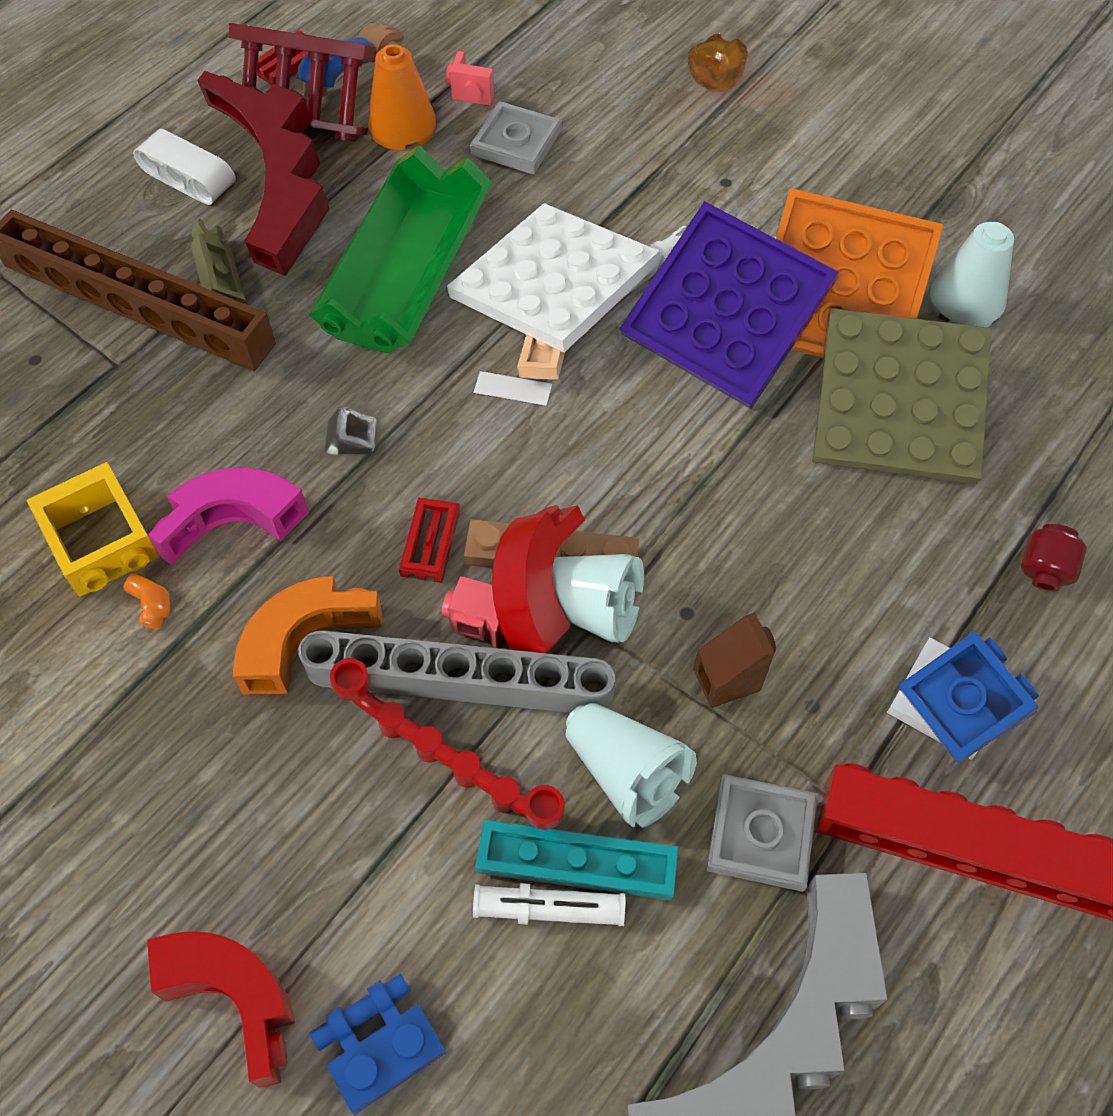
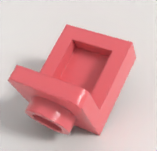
M457 51L453 63H449L446 70V83L451 85L452 100L491 106L494 99L493 69L466 65L465 52Z

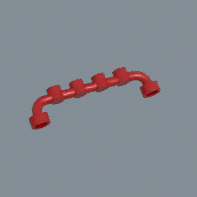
M347 658L333 666L330 672V682L335 694L343 700H352L359 708L375 718L383 735L388 738L402 736L413 743L417 755L422 761L427 763L440 761L453 770L454 779L459 786L470 788L476 785L491 795L494 808L501 813L515 811L525 817L532 826L541 830L552 829L562 821L565 812V802L563 795L558 789L549 785H540L533 788L526 796L520 792L519 785L513 778L497 777L481 766L480 760L475 753L470 751L459 752L442 740V735L438 729L432 726L421 727L405 716L404 709L400 704L396 702L385 703L369 692L370 678L365 665L361 661Z

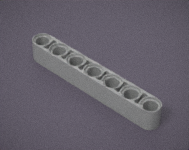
M331 631L312 632L302 639L298 647V655L309 680L321 687L332 688L330 672L333 666L343 659L353 658L361 662L367 659L377 660L373 666L366 668L370 678L369 692L571 713L580 705H587L589 703H597L609 708L614 696V671L608 663L596 658ZM332 655L324 663H314L319 656ZM410 664L422 665V667L414 673H406L402 671L406 666ZM455 668H462L468 671L459 678L447 675ZM499 673H508L513 676L511 680L502 683L492 679ZM550 677L556 679L559 683L553 687H543L537 682L543 678ZM589 682H597L604 686V689L599 692H590L583 688V686Z

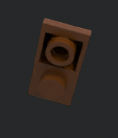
M755 612L741 618L697 651L693 670L711 708L760 692L774 653L776 652V644L768 627L761 626Z

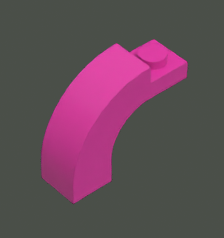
M226 468L197 476L171 492L167 498L173 511L168 516L161 518L148 536L159 556L173 565L198 539L218 525L237 521L248 522L259 526L279 541H282L309 511L302 490L286 479L260 469Z

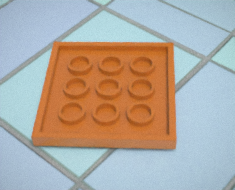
M790 188L776 239L838 271L839 277L791 350L823 358L827 318L831 308L917 319L944 224Z

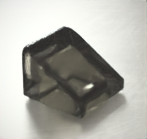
M339 406L328 421L325 453L372 454L374 452L377 418Z

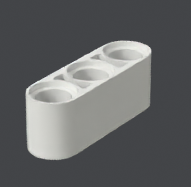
M158 129L133 152L136 162L147 174L206 205H211L236 181L233 170L224 160L164 129Z

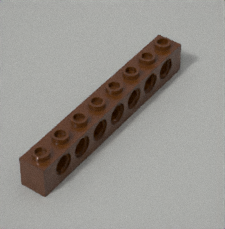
M12 209L0 220V259L4 266L253 371L259 367L276 345L266 312Z

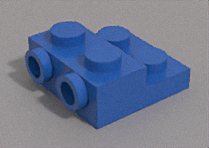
M976 631L969 634L898 685L902 694L958 764L997 738L998 740L1036 714L1038 710V705L1034 700L1039 695L1031 683L1022 674L1014 677L1003 664L1007 657L997 643L990 637L983 641Z

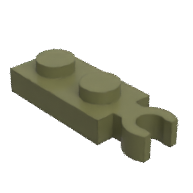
M198 219L191 229V235L194 240L190 246L201 286L244 303L246 299L231 247L222 244L220 241L223 238L222 229L215 225L210 232L205 228L203 220Z

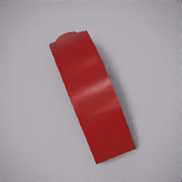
M553 505L537 514L515 518L500 539L493 563L492 592L496 616L511 650L537 653L548 652L571 627L555 594L553 563L560 545L585 521L578 505L560 509L558 505Z
M197 931L178 932L147 939L151 992L165 1002L200 993H217L231 998L237 1006L242 1020L249 1082L259 1088L281 1083L279 1067L287 1065V1053L283 1035L281 1032L275 1034V1028L295 1024L288 996L279 980L269 968L245 946L232 939L213 933Z

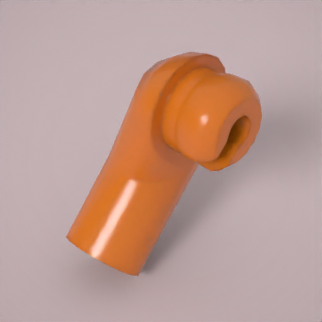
M137 573L130 574L124 582L123 589L126 593L141 600V609L143 611L139 616L140 623L150 629L161 628L164 618L169 617L170 614L169 592L163 586Z

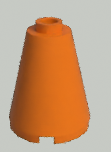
M390 44L376 54L368 128L373 140L377 144L397 151L406 150V145L416 142L417 146L424 145L433 137L437 126L435 112L410 51L400 45Z

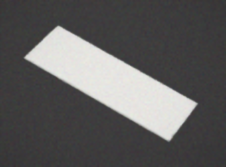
M480 371L473 393L546 406L552 384Z

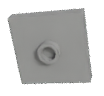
M499 101L471 142L470 155L534 175L560 134L562 120Z
M722 774L706 871L804 892L808 881L818 793Z

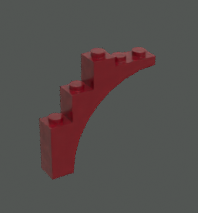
M204 71L197 81L207 105L231 117L248 131L263 152L266 169L264 195L258 216L244 242L255 264L286 276L330 209L323 187L317 181L311 179L319 167L320 161L313 140L303 134L311 122L304 96L296 90L285 89L275 84H272L266 94H264L257 88H249L233 82L224 75L218 76Z

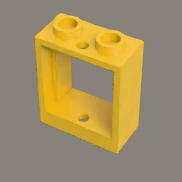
M108 462L26 500L64 577L79 597L89 592L98 591L105 587L107 583L131 571L140 570L149 562L159 558L155 547ZM117 502L133 533L73 562L57 530Z

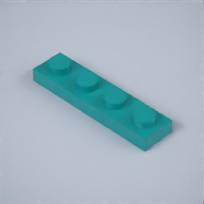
M484 820L475 869L478 874L672 901L678 847L554 829L541 830L532 826Z

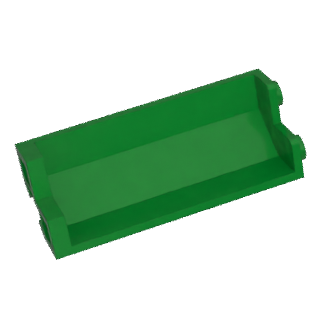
M420 145L400 157L337 264L309 316L318 322L326 333L333 335L336 339L380 352L390 353L411 343L493 182L468 157L447 170H444Z

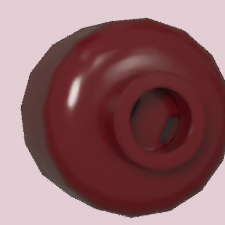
M1060 524L1043 525L1042 529L1030 533L1021 569L1025 575L1033 579V586L1046 591H1059L1060 586H1068L1078 581L1087 546L1078 537L1079 533L1075 529Z

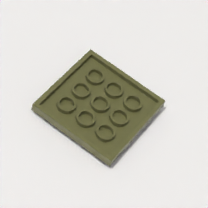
M831 308L827 318L812 462L977 484L982 479L992 328Z

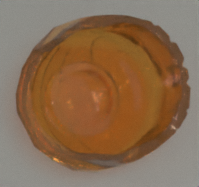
M713 34L705 42L697 44L688 52V69L691 76L701 87L713 92H724L731 89L743 75L748 57L746 45L738 38L733 41H726L721 37V34Z

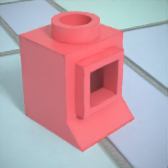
M460 576L455 591L449 590L444 598L442 616L449 617L450 626L454 629V633L482 641L487 638L494 648L499 649L503 633L495 612L492 584Z

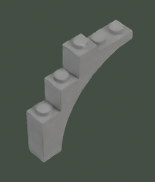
M866 873L815 875L807 887L809 928L803 966L788 1006L769 1036L753 1053L711 1083L672 1098L628 1104L625 1110L626 1116H796L791 1080H797L798 1089L830 1087L829 1078H834L845 1071L836 1011H840L841 1019H864L872 1017V1009L878 1008L887 1001Z

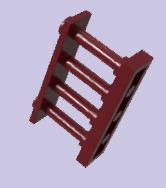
M229 23L228 38L241 41V48H244L243 86L256 88L259 51L263 50V45L275 46L274 53L278 54L275 85L285 89H289L292 57H296V50L308 52L307 59H311L307 100L311 122L308 126L335 131L334 138L355 141L356 134L367 135L368 128L353 126L359 67L362 68L363 61L375 62L376 47ZM329 55L342 57L341 64L344 65L339 123L320 120L325 62H329Z

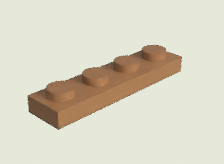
M470 519L464 551V563L467 565L493 567L498 544L509 523ZM574 531L560 545L555 557L630 554L637 557L639 538Z

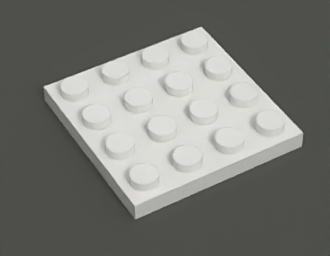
M544 203L448 284L447 288L450 298L565 353L660 264L659 250Z

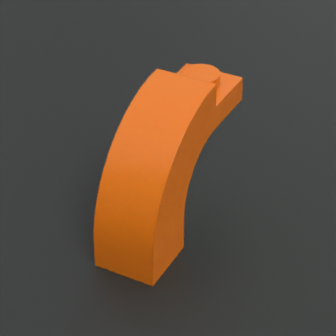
M328 576L294 584L266 601L245 626L236 648L232 676L242 695L288 694L290 667L293 656L302 639L312 632L332 628L382 627V608L377 591L350 588L345 592H338L334 577Z

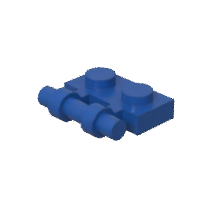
M401 973L385 984H382L380 980L367 988L368 995L343 1011L340 1007L326 1015L327 1021L309 1032L319 1051L337 1039L340 1042L344 1053L326 1064L353 1115L358 1114L446 1054L444 1047L419 1004L402 1015L399 1014L394 1002L411 991ZM380 1012L386 1025L359 1042L353 1029Z

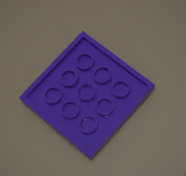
M704 201L619 330L622 335L752 409L839 278L838 271Z

